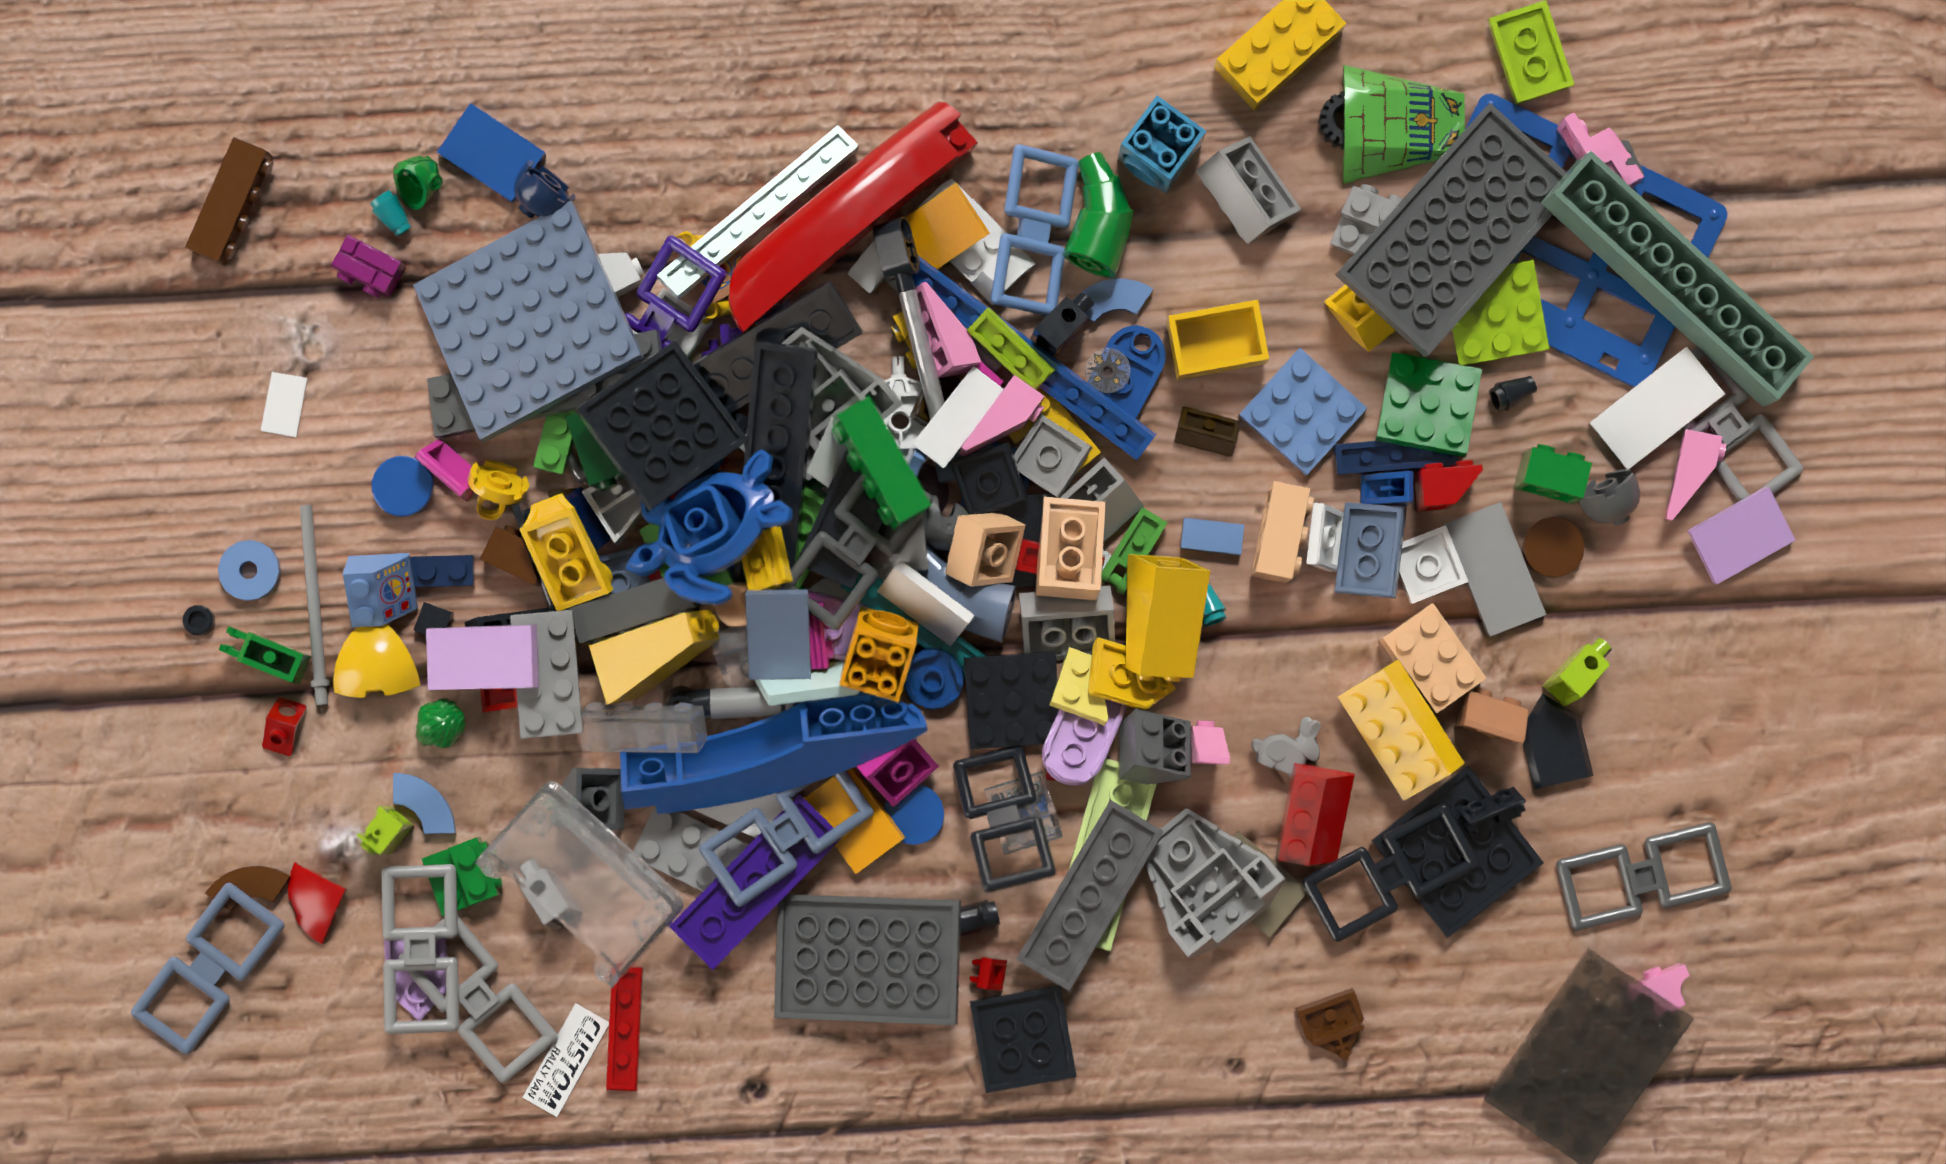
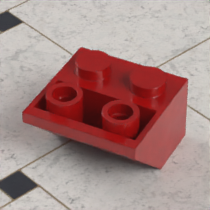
M1473 460L1457 461L1454 465H1450L1447 468H1443V463L1425 464V467L1420 468V471L1413 476L1416 512L1446 510L1456 504L1481 474L1483 465H1474Z

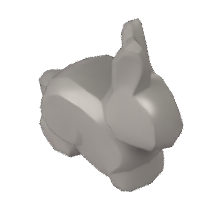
M1305 717L1301 721L1297 738L1281 733L1269 735L1262 740L1258 738L1253 739L1251 747L1256 752V762L1285 772L1289 777L1292 775L1294 763L1306 765L1307 761L1317 762L1320 757V749L1315 737L1320 730L1321 723L1317 720H1312L1310 717Z

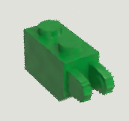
M228 626L226 633L234 638L245 640L241 651L228 644H221L219 651L236 657L237 661L288 682L300 684L310 661V655L255 633H246Z

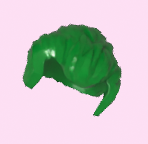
M441 698L420 707L417 714L418 723L415 736L423 746L434 745L441 749L449 748L463 735L466 724L464 721L465 717L461 708L457 707V703L447 698Z

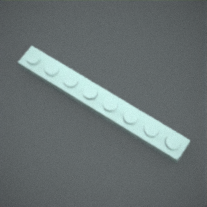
M836 126L692 245L691 248L720 266L858 151V145L839 126ZM680 255L657 274V277L672 295L679 300L709 274Z

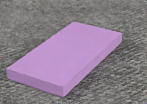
M537 625L426 629L428 690L539 687Z

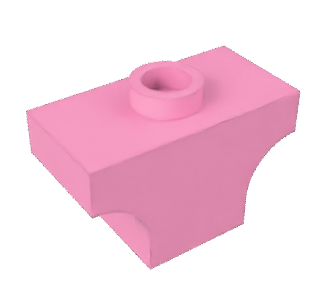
M1677 963L1663 970L1658 966L1643 972L1644 978L1622 987L1628 999L1643 1000L1650 1014L1658 1017L1686 1005L1681 995V985L1690 975L1685 964Z

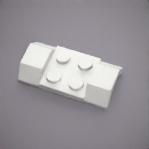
M950 179L939 186L919 207L956 182ZM960 187L990 234L949 262L993 306L991 294L1000 236L1006 232ZM1014 247L1010 249L1004 293L1023 274L1036 265L1022 249Z

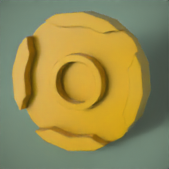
M485 460L482 466H478L477 462L474 463L470 469L467 481L469 487L478 494L476 509L478 514L486 520H496L502 516L506 505L524 501L530 486L526 476L521 479L516 475V468L503 462ZM485 500L498 503L499 507L495 510H488L483 507L482 503Z

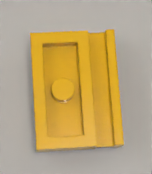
M781 526L770 527L762 532L752 549L742 558L748 590H776L786 582H793Z

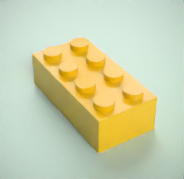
M1282 0L1216 59L1214 68L1255 111L1343 32L1347 23L1326 0Z
M1399 659L1338 696V699L1403 801L1449 776L1464 764L1461 756Z

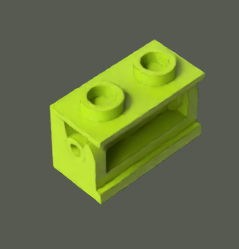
M379 806L376 810L378 813L367 826L366 832L358 833L356 836L363 840L360 845L372 855L376 853L379 855L392 854L413 828L414 824L391 806Z

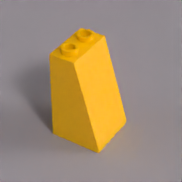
M1128 554L1126 669L1137 674L1136 678L1154 681L1155 677H1163V679L1172 682H1181L1182 678H1194L1210 570L1182 557Z
M712 611L685 612L589 645L606 704L641 698L720 639L718 634L719 624Z

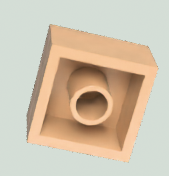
M1000 512L958 516L945 574L970 587L1012 582L1026 525Z

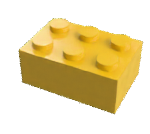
M1258 300L1169 315L1167 317L1166 324L1177 380L1264 365L1269 361Z

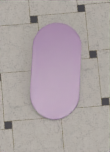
M1105 699L1108 720L1105 725L1059 709L1042 749V759L1048 773L1055 780L1066 785H1082L1092 780L1104 763L1127 705Z

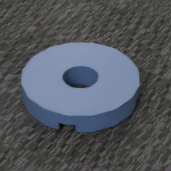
M253 540L239 541L230 546L222 555L218 567L219 580L225 591L235 598L246 601L260 600L271 594L281 574L280 561L275 552L261 542ZM248 562H253L257 566V574L252 579H246L242 574V568Z

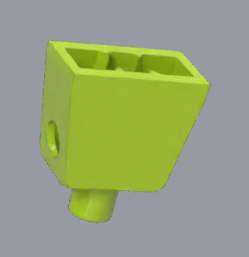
M1598 638L1592 645L1587 643L1570 655L1542 686L1564 707L1582 698L1609 667L1610 664L1605 657L1612 651L1611 646L1605 640Z

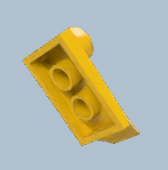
M560 493L531 505L529 516L519 530L556 611H562L610 593L613 590L611 585L613 582L612 572L608 566L601 563L575 508L566 500L563 494Z

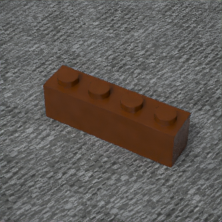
M233 137L187 241L186 249L223 266H226L228 260L231 261L234 258L238 247L236 244L240 232H245L249 224V211L252 205L255 206L260 199L262 181L264 177H269L273 169V156L267 150Z

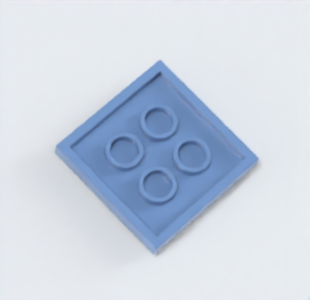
M1299 348L1238 416L1306 476L1362 415L1367 407Z

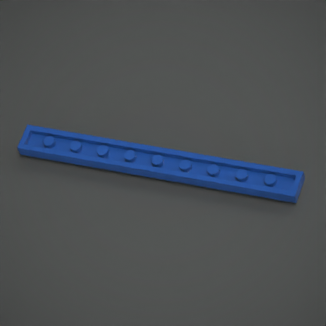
M918 255L920 271L913 274L915 287L927 282L962 325L968 329L988 307ZM1002 319L1055 369L1039 387L1134 459L1138 460L1157 434Z

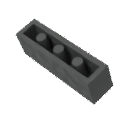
M664 578L571 607L569 610H573L574 628L579 644L589 642L592 645L606 640L608 635L614 633L621 635L635 630L636 626L650 625L674 614L676 616L685 612H693V608L701 605L700 603L684 600L669 589Z

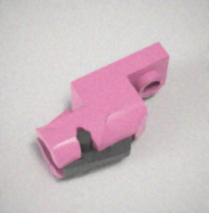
M1575 113L1564 117L1557 127L1576 160L1591 150L1631 188L1637 186L1644 179L1643 170L1628 140H1619L1616 133L1610 128L1590 137L1586 124L1583 120L1578 119Z

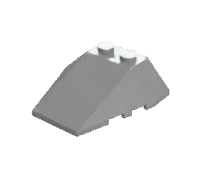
M801 327L781 343L818 349L807 470L831 418H835L837 413L870 396L883 420L903 405L902 401L884 379L805 328ZM806 470V478L809 481L812 476Z
M1188 808L1161 828L1164 832L1145 862L1158 897L1160 908L1167 922L1169 934L1189 959L1220 947L1269 907L1286 881L1264 854L1247 846L1236 837L1227 834Z

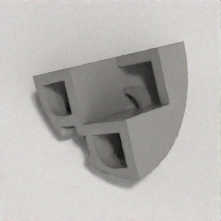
M924 515L894 555L889 556L874 545L869 552V565L876 570L893 569L902 560L915 571L929 569ZM882 521L878 533L887 540H890L898 528L893 530L890 524L886 526Z

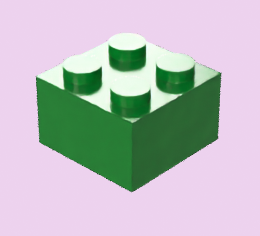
M1537 444V448L1532 447L1522 454L1513 489L1573 504L1584 498L1592 462L1584 461L1585 456L1578 453L1567 452V455L1555 453L1554 447Z

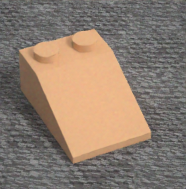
M1044 497L1035 596L1097 600L1101 591L1105 502Z

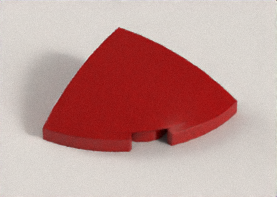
M294 862L288 882V897L296 914L295 919L311 938L323 944L337 917L335 914L348 889Z

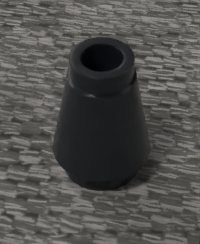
M1531 376L1497 382L1493 388H1490L1489 396L1493 406L1498 411L1503 409L1508 411L1533 393H1536L1537 386Z

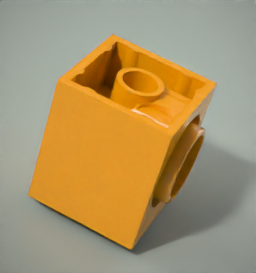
M860 606L843 662L839 685L899 702L916 647L919 622L905 619L894 613Z

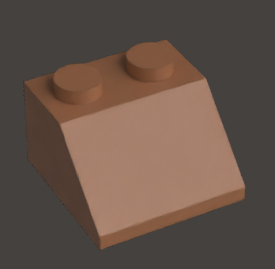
M1475 687L1474 692L1468 691L1464 694L1455 727L1511 745L1524 743L1529 709L1521 707V701L1510 697H1504L1503 701L1491 698L1493 692Z

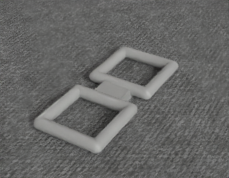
M1698 347L1691 350L1692 354L1697 360L1704 356L1733 393V396L1696 423L1694 420H1691L1683 428L1704 432L1710 428L1714 435L1723 436L1721 443L1727 444L1725 454L1760 429L1788 466L1785 471L1760 488L1769 487L1772 494H1774L1803 472L1802 464L1765 415L1758 414L1748 422L1744 420L1736 408L1748 399V393ZM1724 460L1723 462L1717 461L1714 469L1738 501L1750 496Z
M452 864L384 867L381 872L383 938L387 941L404 940V959L386 960L383 964L384 1030L387 1034L455 1032L459 1029L458 961L454 957L436 958V939H451L457 936L456 867ZM444 877L445 926L395 928L394 879ZM446 970L447 1020L397 1022L396 972Z
M457 915V935L483 964L480 969L459 985V1001L471 1016L459 1026L458 1033L501 1083H506L554 1043L558 1035L516 984H508L498 994H495L484 980L498 969V963ZM445 918L434 927L445 926ZM404 952L398 959H404ZM407 971L439 1011L447 1012L446 997L442 995L423 971ZM509 999H512L543 1036L504 1068L473 1030Z

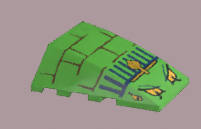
M1343 66V184L1366 177L1379 176L1382 173L1394 170L1407 169L1414 165L1435 162L1465 130L1464 93L1351 66Z

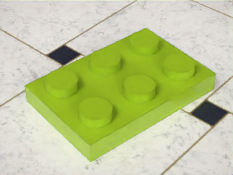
M1547 0L1488 19L1487 22L1516 105L1572 88L1575 85Z

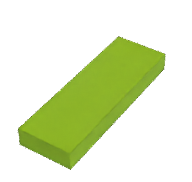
M989 307L967 329L1013 375L1035 390L1055 370Z

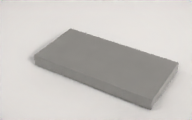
M1501 502L1443 524L1448 529L1469 581L1467 586L1488 637L1546 615Z

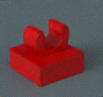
M990 957L972 960V964L979 965L980 970L979 976H970L969 980L977 983L978 988L1002 991L1007 960Z

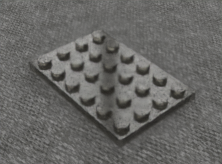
M1588 948L1484 1097V1101L1579 1164H1593L1694 1018Z

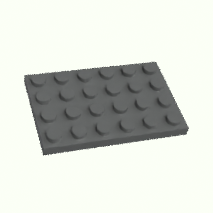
M787 894L778 903L774 1018L958 1025L961 900Z

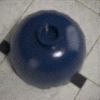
M532 160L525 163L515 179L514 192L517 200L521 203L519 209L530 218H534L535 215L538 217L549 216L561 209L568 201H575L574 193L570 197L568 196L566 191L569 187L557 175L544 166L539 170L532 167L535 163Z

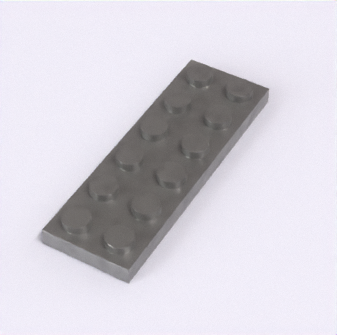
M1110 800L1016 960L1070 991L1164 831Z

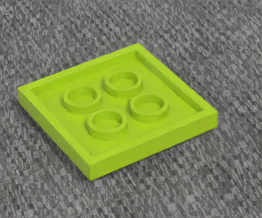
M1534 260L1509 264L1452 328L1458 365H1468L1549 350Z

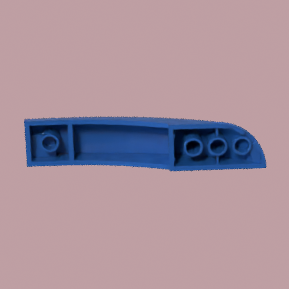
M859 692V694L853 696L799 702V705L769 718L711 736L680 742L620 749L621 793L624 808L633 809L656 806L657 814L732 804L797 788L861 765L915 739L928 731L926 720L921 711L912 703L907 705L901 701L896 702L865 692Z

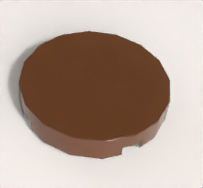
M1550 517L1538 521L1529 528L1522 550L1525 561L1534 572L1546 577L1557 578L1568 575L1578 567L1583 559L1585 545L1582 534L1573 523L1564 518Z

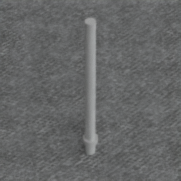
M301 505L300 516L314 681H311V687H314L316 705H327V686H330L329 679H326L313 511L312 505Z

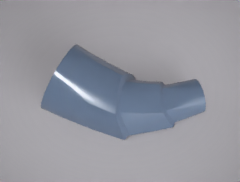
M926 544L929 569L916 572L974 615L965 627V630L1003 643L1013 611L1016 586L999 583L970 587L945 574L947 562H944L935 548Z

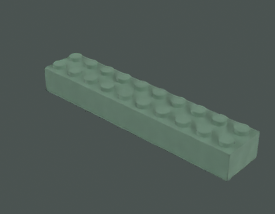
M1591 150L1574 163L1542 200V205L1762 407L1778 401L1814 358L1813 354Z

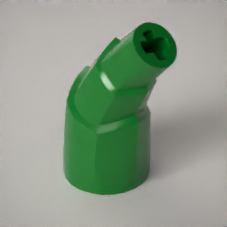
M1096 152L1083 157L1078 162V167L1085 184L1083 187L1085 207L1079 212L1063 256L1068 262L1083 271L1099 277L1114 278L1122 260L1134 210L1129 207L1119 176L1114 175L1103 153Z

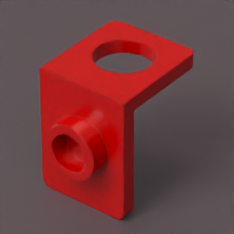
M278 697L266 716L262 747L266 750L291 756L296 727L303 717L307 706ZM284 707L292 708L296 711V714L285 716L279 712V709Z

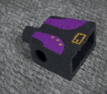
M1083 292L1073 301L1065 297L1034 328L1030 340L1055 358L1085 326L1089 318L1086 313L1094 306V302Z

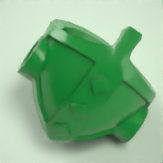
M417 155L394 165L393 177L396 189L403 202L411 209L418 210L425 206L434 192L440 189L443 184V179L439 175L438 165L431 157Z

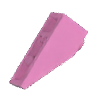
M927 282L917 286L916 291L938 378L967 373L973 366L975 367L981 363L971 334Z
M1014 375L964 442L959 454L966 457L1023 428L1029 420L1035 422L1044 410V407L1041 406L1044 395Z
M1688 429L1684 430L1666 511V520H1673L1714 470L1717 461L1723 462L1727 445L1721 443L1723 436Z
M1196 721V726H1191V764H1230V756L1223 728L1215 727L1214 721Z

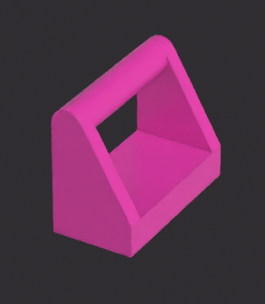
M442 439L434 441L417 452L414 458L460 498L468 501L475 494L467 481L472 465Z

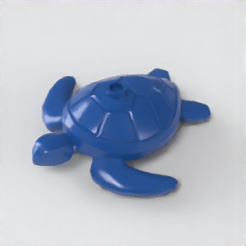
M759 450L744 466L743 475L736 473L706 475L688 484L673 499L667 498L650 511L641 501V512L644 519L649 523L660 526L658 540L654 543H645L636 549L627 563V570L637 576H650L666 563L671 568L665 572L664 580L669 589L684 600L700 604H722L729 601L733 595L729 587L704 580L700 577L714 575L729 568L752 549L765 527L782 526L790 523L792 519V509L782 501L774 502V493L763 484L771 472L773 457L766 451Z

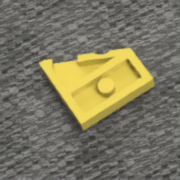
M1069 647L1049 705L1105 725L1108 720L1105 699L1090 695L1088 692L1092 655Z

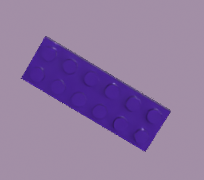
M800 794L792 800L818 839L834 828ZM783 810L775 819L783 815L785 811ZM760 833L734 859L726 870L739 889L744 891L783 863L763 834ZM802 838L788 848L797 862V868L741 907L735 905L718 878H716L669 927L713 970L839 840L816 854L811 851Z

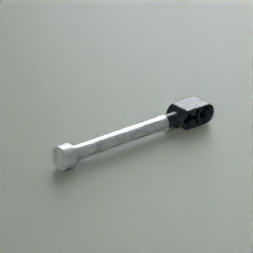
M900 217L875 225L873 227V237L882 272L888 281L895 280L931 421L945 401L913 279V274L920 271V262L911 227L906 218Z

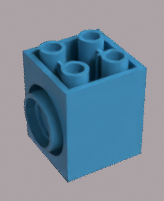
M1157 95L1121 143L1118 160L1124 163L1125 167L1141 181L1152 187H1157L1166 194L1202 146L1206 130Z

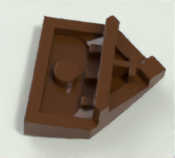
M1353 988L1295 1008L1306 1040L1316 1047L1319 1046L1344 1060H1348L1351 1054L1350 1050L1359 1032L1363 1031L1365 1027L1362 1023L1364 1017Z

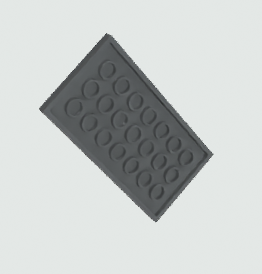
M1489 103L1335 276L1426 358L1553 215L1541 202L1567 172L1496 107Z

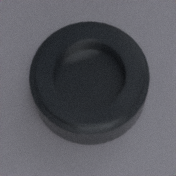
M191 606L183 615V626L190 634L197 636L206 635L215 626V615L206 606Z

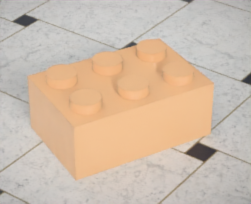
M1276 481L1268 487L1251 576L1287 583L1299 574L1302 557L1297 556L1298 548L1305 544L1308 527L1303 526L1304 518L1311 514L1314 497H1309L1310 488Z
M1433 603L1379 639V642L1392 660L1399 659L1433 714H1437L1486 679V676Z

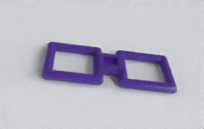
M673 235L668 236L636 292L637 297L649 305L641 320L630 313L625 314L631 329L637 333L651 330L659 331L662 349L672 343L668 338L676 324L687 332H694L724 282L726 271ZM673 251L712 276L689 318L651 292L658 279L657 274L664 269Z

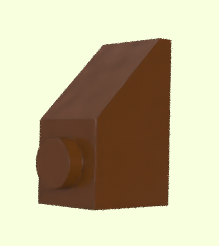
M505 525L504 529L495 526L480 559L539 587L540 582L534 565L530 560L524 539L520 538L521 532L509 525Z

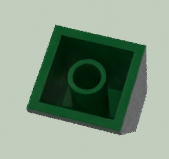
M577 413L566 416L565 418L589 486L595 489L599 488L600 491L616 487L618 485L617 481L624 479L623 475Z

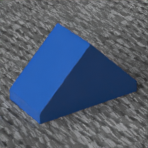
M1413 471L1361 475V504L1408 506L1413 502Z

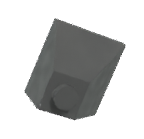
M572 768L553 798V829L624 830L621 769Z

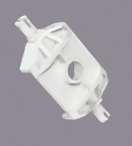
M897 356L891 358V378L885 380V382L902 401L903 405L883 421L906 461L909 462L915 449L912 443L925 428L909 417L922 390L921 382L906 377L904 373V357L899 356L898 366ZM895 415H906L909 419L907 427L904 429L895 428L891 422Z

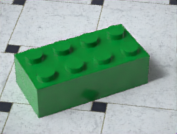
M870 396L837 413L832 422L833 428L831 432L839 445L844 443L849 452L846 458L854 472L858 470L861 472L864 478L862 486L870 499L875 497L880 506L877 512L886 526L890 524L894 530L926 512L932 504Z

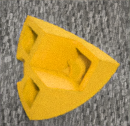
M385 624L383 626L356 627L339 652L334 669L333 686L334 693L364 698L366 694L372 691H383L386 696L405 692L420 686V680L406 646L388 624Z

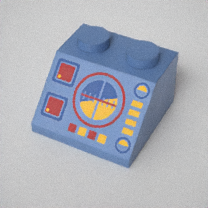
M410 553L348 556L343 579L352 627L383 626L418 608Z

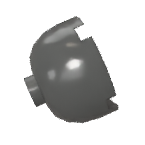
M1630 469L1609 472L1605 474L1607 479L1596 484V479L1587 483L1584 498L1579 500L1587 516L1596 522L1613 523V525L1623 524L1630 519L1629 515L1634 512L1640 502L1639 484L1636 476H1634Z

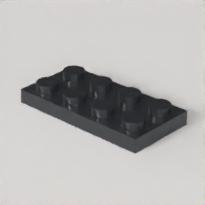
M847 451L799 558L819 532H826L839 542L849 528L834 514L837 506L861 475L859 470L854 472L846 458L849 455ZM864 491L849 512L878 532L882 524V520L877 512L880 506L875 497L870 499ZM824 546L807 568L853 589L859 575L858 571Z

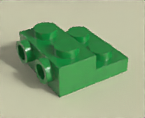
M481 837L473 838L422 858L424 865L452 864L456 867L457 911L501 895L500 888L503 887L501 876L498 870L493 871L489 859L493 858L491 848L487 841H482ZM428 877L442 916H445L444 877Z

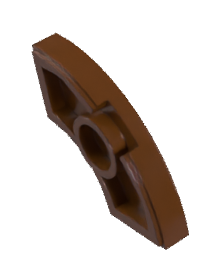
M243 867L220 877L204 894L214 899L226 883H232L250 897H262L275 902L291 876L284 871L272 867ZM229 898L224 907L228 910H233L238 903Z

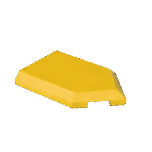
M1099 637L1096 638L1092 648L1088 687L1090 695L1146 710L1176 690L1173 683L1163 679V677H1155L1154 681L1136 678L1137 674L1126 669V645Z

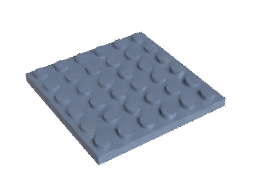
M571 200L554 214L536 218L413 285L479 440L484 443L644 358L577 207Z

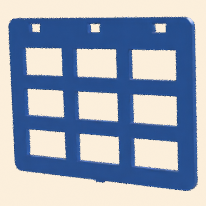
M1492 93L1485 94L1479 99L1465 127L1466 129L1480 112L1491 103L1526 136L1551 147L1548 156L1561 168H1563L1568 156L1576 159L1557 130L1559 125ZM1640 165L1644 173V179L1632 189L1640 196L1644 192L1700 219L1701 221L1690 242L1708 258L1728 216L1725 206ZM1533 236L1509 264L1517 263L1523 252L1580 280L1566 310L1541 299L1549 347L1633 388L1653 373L1675 326L1624 279L1605 271L1608 264L1595 252H1593L1589 262ZM1597 288L1654 316L1640 347L1582 319ZM1603 353L1618 360L1616 370L1599 362Z

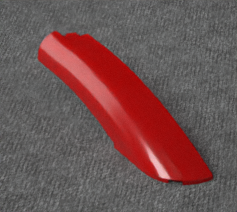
M936 102L836 178L742 257L731 275L728 298L731 314L742 333L830 268L834 262L869 234L875 225L882 223L916 194L973 151L978 142L960 123L958 119L961 114L955 108L945 102Z

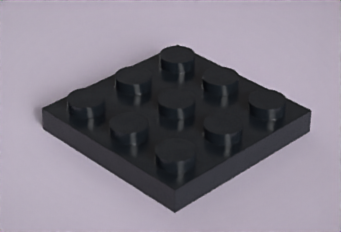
M1044 651L964 657L970 749L1044 744L1059 711L1058 708L1049 705L1058 680L1056 652Z
M1060 985L970 1001L986 1093L1077 1077Z

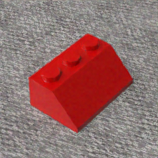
M1294 763L1277 844L1279 861L1310 866L1331 863L1338 859L1355 773Z

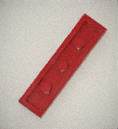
M612 966L606 1090L638 1091L643 967Z

